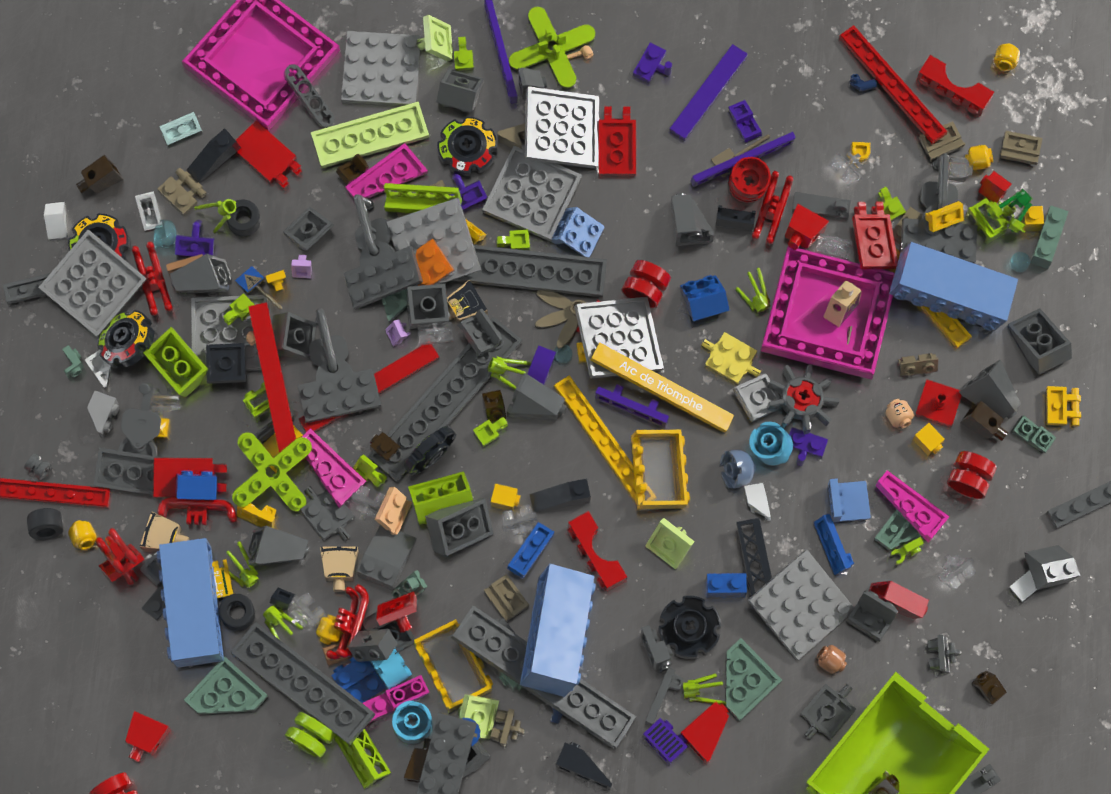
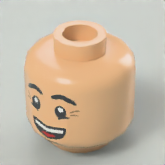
M896 399L887 405L885 414L893 427L906 428L912 423L911 420L914 417V413L906 401Z

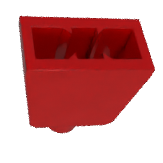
M797 204L785 233V237L789 239L788 246L793 250H797L799 246L808 249L825 232L829 221Z
M134 711L125 740L127 745L133 747L128 758L139 762L143 753L153 756L169 734L170 727Z

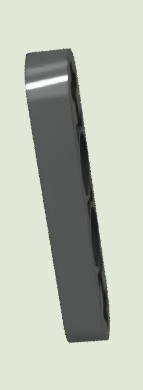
M295 64L289 65L284 70L285 80L321 128L330 127L334 123L333 113L300 67ZM289 69H291L292 71L296 70V78L299 79L301 77L303 80L299 81L295 85L293 82H295L296 79L294 76L290 77L288 75L290 73ZM306 84L308 86V93H301L299 85ZM316 99L319 102V108H311L310 100ZM322 108L324 109V111L321 112L323 116H328L330 118L328 120V123H323L321 121L323 119V116L321 114H319L318 116L316 115V113L319 112Z

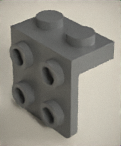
M865 590L846 622L880 642L897 615L898 610L892 603L881 600L874 592Z

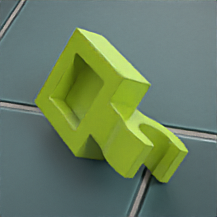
M458 37L459 51H454L455 71L474 70L472 50H467L466 37Z
M887 187L879 190L878 195L884 204V214H890L891 221L906 213L898 197L891 198Z
M528 230L509 231V236H498L496 240L497 247L505 248L510 246L511 249L530 250Z
M243 293L229 305L231 311L223 316L224 322L229 326L238 317L243 321L250 315L248 306L255 304Z
M504 417L493 424L490 420H487L473 429V432L484 447L499 438L498 431L506 428L508 423Z
M364 454L359 457L353 466V469L366 482L370 480L377 487L381 483L384 484L387 480L385 474L375 471L378 466Z
M919 537L902 548L893 550L890 555L891 557L896 554L899 555L900 560L896 561L895 564L900 565L909 554L915 556L920 553L924 542Z

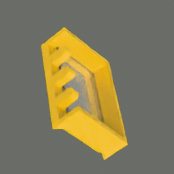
M636 430L631 435L637 510L683 509L688 505L690 495L686 490L688 475L685 473L684 468L686 465V455L683 454L685 439L681 434V430Z
M456 619L414 640V647L448 713L462 706L465 694L482 697L491 693V686L493 685L490 676H485L482 670L484 665L479 657L476 658L474 653L451 638L460 625Z

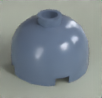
M742 450L725 451L721 456L720 466L724 465L725 471L721 472V475L728 488L743 487L751 482L756 470V464L748 453Z

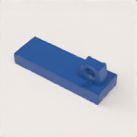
M830 514L823 515L813 523L834 575H839L851 568L854 562L851 554L845 553Z
M538 522L508 564L507 569L524 579L555 532Z

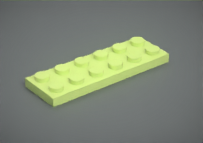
M419 102L317 130L311 132V136L321 168L350 161L356 154L364 157L401 146L404 143L409 144L429 138V133Z

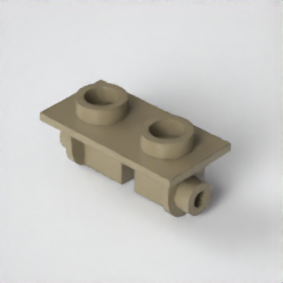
M936 354L918 355L917 361L914 356L901 357V359H898L900 376L938 371V358Z

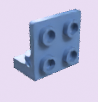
M578 207L566 208L551 242L554 244L565 243L583 257H590L604 226Z
M838 479L829 480L828 493L833 522L870 519L866 481L838 483Z

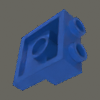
M352 657L350 664L345 667L343 664L339 665L333 670L334 674L331 675L335 683L361 703L374 698L386 690L384 683L370 661L357 662Z

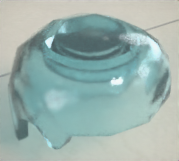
M160 220L163 224L155 226L154 246L157 248H169L176 241L177 229L172 221Z

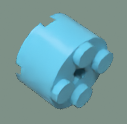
M764 422L757 429H754L750 435V448L763 463L779 465L788 461L792 453L793 442L791 436L778 423Z
M396 649L393 650L387 660L370 661L388 690L412 675L409 668L404 664L405 661L399 652L396 653Z
M406 701L400 704L392 717V725L396 736L406 744H417L424 741L432 731V717L429 709L424 704L416 701ZM409 720L416 721V725L412 726L409 724Z

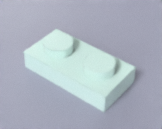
M194 112L159 126L167 145L202 131Z

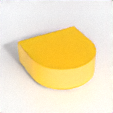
M852 142V158L857 162L866 161L870 155V143Z

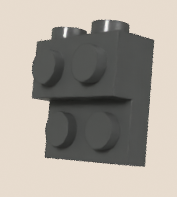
M649 625L642 627L640 636L654 671L664 672L668 667L671 668V656L673 654L669 644L665 645L664 640L657 643L658 637L655 630H651Z

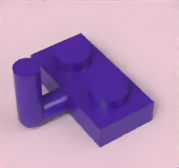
M650 42L633 71V76L650 83L656 70L667 76L670 75L672 63L667 61L665 66L660 64L666 54V50Z
M452 175V180L455 181L460 191L462 210L487 198L479 180L465 187L460 175Z
M196 220L192 224V236L176 235L175 255L197 256L210 254L214 256L215 238L199 237V230L202 226L201 220Z
M792 427L789 435L793 442V449L800 451L796 461L797 465L802 466L804 464L807 454L822 459L828 439L811 433L804 434V431Z

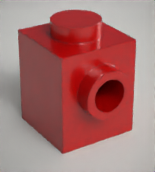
M993 171L989 176L985 175L980 181L982 186L978 192L990 201L998 203L1005 196L1012 183Z

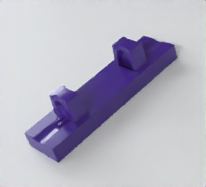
M616 384L613 392L598 386L595 393L596 399L666 428L669 416L656 411L659 405L658 401L652 399L647 407L621 396L623 386Z

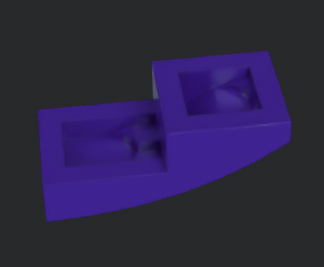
M746 100L728 107L745 143L762 136V131L753 118V112Z
M538 345L528 375L545 385L556 352Z

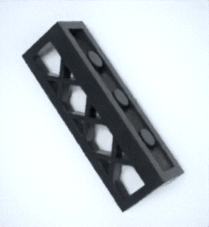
M760 518L736 522L751 596L756 593L754 584L757 579L763 582V586L772 579ZM751 525L752 535L750 537L742 532L741 526ZM749 542L755 545L756 553L754 556L746 551V546ZM753 561L759 563L760 572L758 575L750 570V565Z

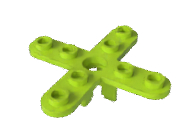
M541 7L532 8L528 13V18L539 43L512 53L509 57V65L514 70H518V68H527L548 60L559 85L563 88L573 87L576 83V75L565 52L592 42L595 38L594 28L590 25H582L557 35L546 11ZM550 41L558 44V46L553 45V50L548 49V42Z
M249 432L242 433L237 440L238 447L258 471L234 490L232 494L233 502L240 507L247 506L271 486L291 510L300 511L306 505V498L286 473L311 452V442L307 438L299 437L273 458L255 435ZM269 466H274L277 469V473L273 474L272 477L266 475V468Z

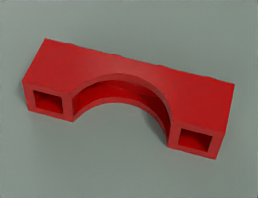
M932 55L928 57L917 76V80L922 85L933 88L939 95L950 98L956 105H962L970 113L978 114L979 116L982 115L994 94V91L980 83L967 88L954 85L946 75V63Z
M587 511L569 521L567 532L571 539L575 538L579 544L576 547L581 556H586L588 560L586 564L589 570L597 575L596 582L599 587L609 592L627 582V575L618 560L607 561L595 553L592 547V540L598 532V526L590 512Z

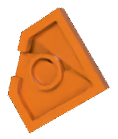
M431 239L416 250V259L423 280L422 283L417 284L418 286L434 285L455 271L434 239Z

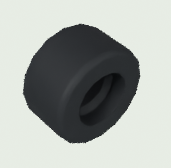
M236 200V211L230 214L231 218L227 220L228 227L238 236H249L260 227L259 209L250 200ZM243 212L249 213L251 218L247 223L241 224L236 221L238 214Z
M37 509L29 513L26 518L28 534L33 539H53L62 534L64 530L62 515L57 509Z
M231 594L222 600L219 606V615L222 623L228 629L242 631L253 623L255 609L252 601L247 596ZM240 605L244 608L245 614L241 619H233L230 616V609L233 606Z

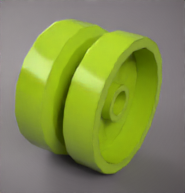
M299 712L294 722L300 729L289 727L284 736L299 749L321 759L326 749L319 741L331 744L336 734L311 716Z

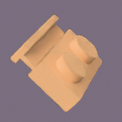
M389 487L374 520L386 530H389L392 535H398L413 502L408 501L407 497L397 488Z

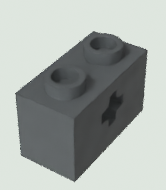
M389 629L358 631L349 644L348 649L357 662L387 660L398 643Z

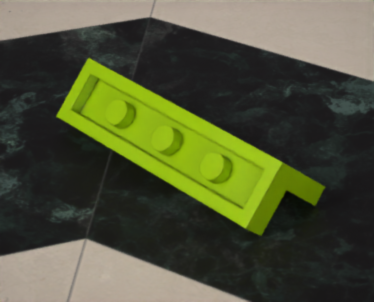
M385 183L384 185L387 196L384 206L386 212L414 213L455 198H459L460 204L462 203L459 188L390 183Z
M365 729L360 733L361 739L356 738L351 745L336 735L335 741L364 789L391 773ZM364 747L370 750L371 756L365 753ZM374 764L380 767L382 773H377Z

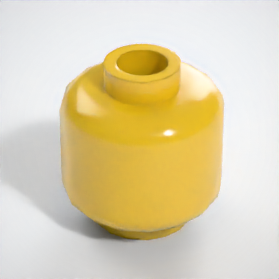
M1010 43L998 46L994 57V64L1001 71L1015 69L1020 56L1019 49Z
M986 145L970 147L968 154L965 155L967 166L971 165L974 171L988 169L991 163H993L991 148H988Z
M78 520L68 530V536L75 548L87 550L94 545L96 533L88 521Z
M328 614L327 617H322L316 630V635L320 637V642L331 645V642H339L343 633L333 627L334 623L338 622L335 616Z

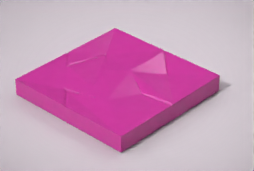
M236 0L182 60L184 68L254 121L257 120L270 131L298 99V96L284 78V70L289 65L295 64L300 67L310 83H312L338 54L340 48L337 43L280 0ZM289 69L290 73L288 75L295 77L296 81L293 82L295 85L303 80L301 77L299 79L296 78V70L292 71ZM306 84L299 85L301 93L308 88Z
M788 246L761 351L872 380L893 295L889 294L895 273L882 269L861 270L859 263L800 248L793 250ZM845 281H848L862 292L859 305L842 325L838 327L825 319L824 314L833 294ZM838 305L837 310L841 311V307ZM852 326L850 341L847 344L849 327Z

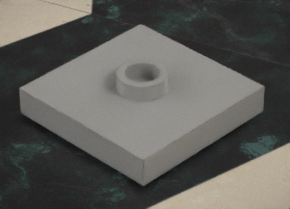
M766 373L733 389L751 422L783 408L767 409L768 403L772 400L780 399V396L776 391L768 388L770 379Z

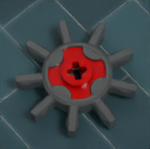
M811 364L805 369L804 377L796 378L789 365H787L783 369V374L788 383L783 385L771 380L768 384V388L780 393L781 398L770 401L767 409L773 410L783 407L787 413L781 424L783 428L790 424L792 418L802 420L804 434H809L811 430L810 419L813 417L819 419L827 427L832 419L821 410L822 406L837 407L839 404L838 398L824 397L823 389L827 388L833 379L828 377L820 383L812 380L813 365Z

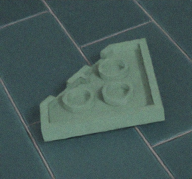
M742 638L726 652V708L740 722L782 682V679Z
M224 656V661H220L184 701L198 714L255 711L268 695Z

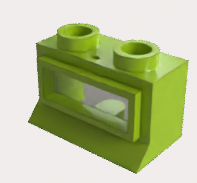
M987 198L972 207H968L966 216H973L976 221L977 230H983L987 236L985 243L989 244L1006 233L1008 223L1005 222L1006 219L1003 216L996 220L987 215V204L993 203V201L989 202Z
M264 382L260 385L261 388L256 392L254 390L249 391L245 394V399H243L245 407L256 423L260 421L259 416L266 411L271 413Z

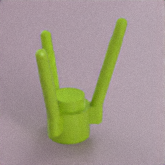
M226 199L223 202L217 201L215 203L195 206L194 209L218 207V213L224 218L213 230V233H216L231 218L230 214L236 211V201Z
M758 267L757 273L763 294L760 293L751 272H747L756 293V296L752 298L753 302L739 287H736V291L749 304L752 311L756 309L757 313H760L771 307V301L766 291L761 270Z
M498 356L496 358L492 357L488 366V372H491V377L497 378L514 390L516 386L500 376V374H504L505 370L522 375L526 372L509 367L506 363L531 365L532 363L522 360L505 359Z
M239 541L237 544L250 570L248 568L244 569L232 553L227 551V555L241 571L239 574L240 578L230 571L229 575L241 587L246 586L248 589L259 580L257 577L259 573L253 566L249 565V557Z
M275 605L269 607L263 613V617L266 619L264 623L268 626L271 634L278 639L279 637L272 624L274 626L280 624L289 635L293 634L282 621L283 618L297 628L303 629L298 622L285 614L281 608L277 609Z
M717 674L688 680V682L683 683L684 698H689L690 702L698 701L713 704L716 701L718 704L726 705V701L696 697V695H700L699 689L723 685V682L699 685L700 682L716 678Z

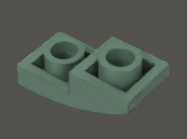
M1024 415L1019 418L1011 430L1016 436L1043 453L1047 452L1056 439L1044 427H1038Z

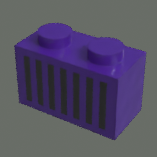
M659 718L643 733L642 737L670 766L687 750V741L682 735H676L673 732V726L667 720L663 721Z

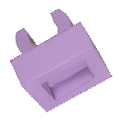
M299 255L298 260H292V277L311 278L312 266L311 261L306 260L307 255Z
M400 320L393 321L385 329L393 346L399 345L411 334L410 332H405L404 328L407 324L401 323Z

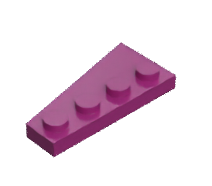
M404 143L345 186L353 199L356 194L368 199L385 192V183L404 184L427 174L428 170Z
M310 428L302 436L307 438L312 445L311 452L305 458L340 508L366 483V480Z
M888 470L875 485L928 543L949 518L947 514Z

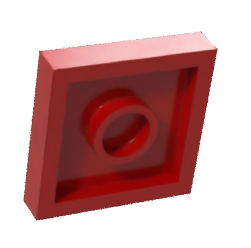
M926 379L915 416L951 428L962 397L959 392L960 390Z
M129 544L128 548L135 554L137 563L131 564L126 557L120 562L124 567L123 573H118L108 559L99 565L101 571L111 582L122 575L128 585L134 584L131 577L135 582L138 581L139 577L132 568L145 559L132 544Z
M413 591L379 604L377 606L376 618L379 626L396 620L400 632L411 629L412 626L407 615L416 612L417 597L415 592Z

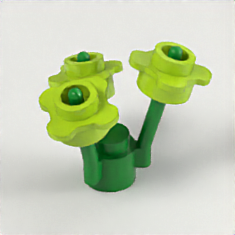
M1022 188L1003 203L1000 201L998 204L996 202L988 203L987 215L996 220L1000 219L999 216L1001 215L1004 217L1010 216V222L1007 220L1005 222L1010 224L1008 228L1011 229V232L1018 233L1022 231L1025 233L1022 230L1025 224L1021 221L1032 206L1030 202L1033 198ZM1016 204L1020 208L1024 206V209L1021 212L1018 219L1014 218V213L1016 212V208L1014 206Z

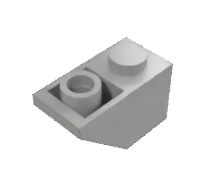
M94 390L87 408L100 437L104 438L105 434L111 430V420L113 415H117L119 405L115 397Z

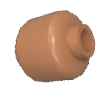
M834 645L822 647L817 655L818 665L830 674H835L838 671L842 672L847 665V662H845L846 654Z

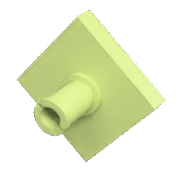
M430 15L424 16V38L417 40L418 48L420 50L426 49V52L447 62L454 60L451 25Z
M663 518L645 546L676 570L694 541L686 535L685 530L680 531L682 527L676 528Z
M465 694L462 706L458 709L459 718L475 720L481 730L480 738L490 739L499 700Z

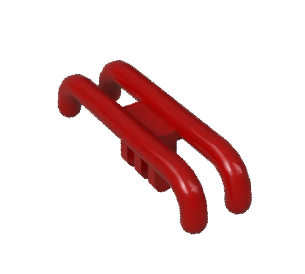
M777 171L772 172L770 183L752 233V239L757 240L765 218L773 220L766 239V243L769 245L774 242L793 183V177L791 175L787 176L780 199L779 196L773 195L779 177Z
M149 241L146 247L152 266L145 268L139 247L133 246L132 253L138 272L147 278L142 286L150 314L156 316L158 310L152 291L160 290L167 312H171L173 307L154 244Z
M170 497L162 500L157 510L158 515L166 518L167 512L170 509H187V525H191L192 517H194V525H199V518H202V525H206L208 510L227 512V517L231 523L237 520L235 508L226 500L177 499L176 497Z
M111 528L108 531L110 536L105 538V542L101 537L96 538L95 542L118 573H123L124 567L120 561L126 557L131 564H136L137 558L116 530Z
M359 584L355 586V590L351 587L345 589L352 602L349 611L343 608L338 609V614L340 615L336 616V621L338 622H335L333 627L343 632L336 652L327 651L326 656L330 659L337 660L341 657L346 658L352 655L347 644L349 646L358 631L361 630L369 602L368 592ZM357 592H358V593L360 594V596H361L360 606H359V596H358Z

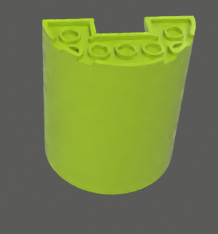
M895 672L806 782V791L809 794H868V790L881 780L883 773L887 771L890 775H895L900 782L898 794H955L989 751V748L959 723L954 726L924 701L927 698L924 694Z

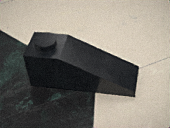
M224 128L209 141L187 168V171L197 183H201L240 150L241 146Z
M586 478L530 494L533 513L590 503L591 496Z
M565 742L556 762V768L611 790L612 783L585 751L580 749L581 746L574 742L569 744Z

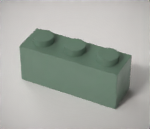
M1050 205L1030 263L1046 269L1049 268L1069 211Z

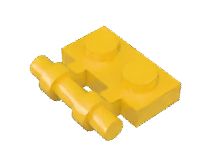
M1047 386V425L1066 426L1067 419H1072V426H1079V419H1081V412H1079V403L1081 402L1079 388H1072L1071 394H1067V387ZM1067 402L1071 403L1072 411H1067Z

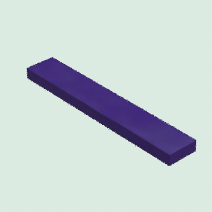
M484 0L509 101L511 104L518 103V96L493 1Z
M732 44L670 127L669 131L685 141L747 58L748 54Z
M793 132L695 174L690 182L693 187H696L732 171L735 164L742 158L764 157L793 144L796 137Z

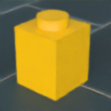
M1031 206L1021 221L1025 224L1022 230L1025 232L1041 231L1044 225L1043 206Z
M930 423L916 433L913 441L927 456H930L932 453L936 455L943 448L942 444L945 440Z
M495 484L491 498V507L513 512L514 507H518L521 495H518V489Z

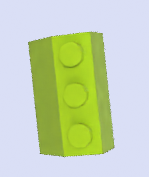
M172 327L151 345L149 350L146 349L143 352L175 391L183 397H187L201 384L208 371L204 363Z
M464 471L408 487L419 525L427 524L425 516L439 509L473 501L471 489Z

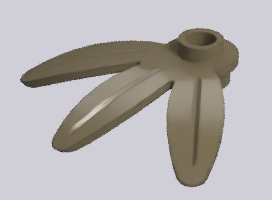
M537 290L536 294L540 299L551 306L563 310L542 317L535 323V326L548 328L567 321L557 341V347L563 348L573 338L578 327L574 306L586 302L584 300L571 302L558 293Z

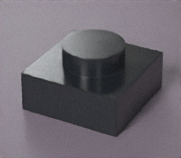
M278 587L271 596L270 603L278 608L288 610L296 594Z

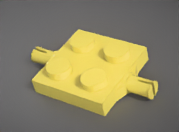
M726 332L723 333L715 345L706 339L701 345L711 351L705 366L736 384H739L747 372L755 377H758L761 373V370L752 366V360L757 354V350Z

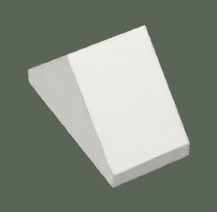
M154 191L135 196L144 231L163 227Z
M65 202L45 204L44 219L48 240L68 239Z

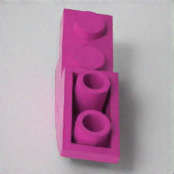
M420 675L386 690L385 693L363 702V704L375 713L370 722H376L394 713L396 708L403 702L417 701L430 692Z

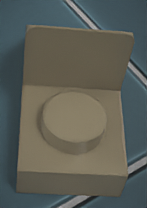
M525 123L497 132L498 142L510 148L516 146L522 149L520 139H525Z

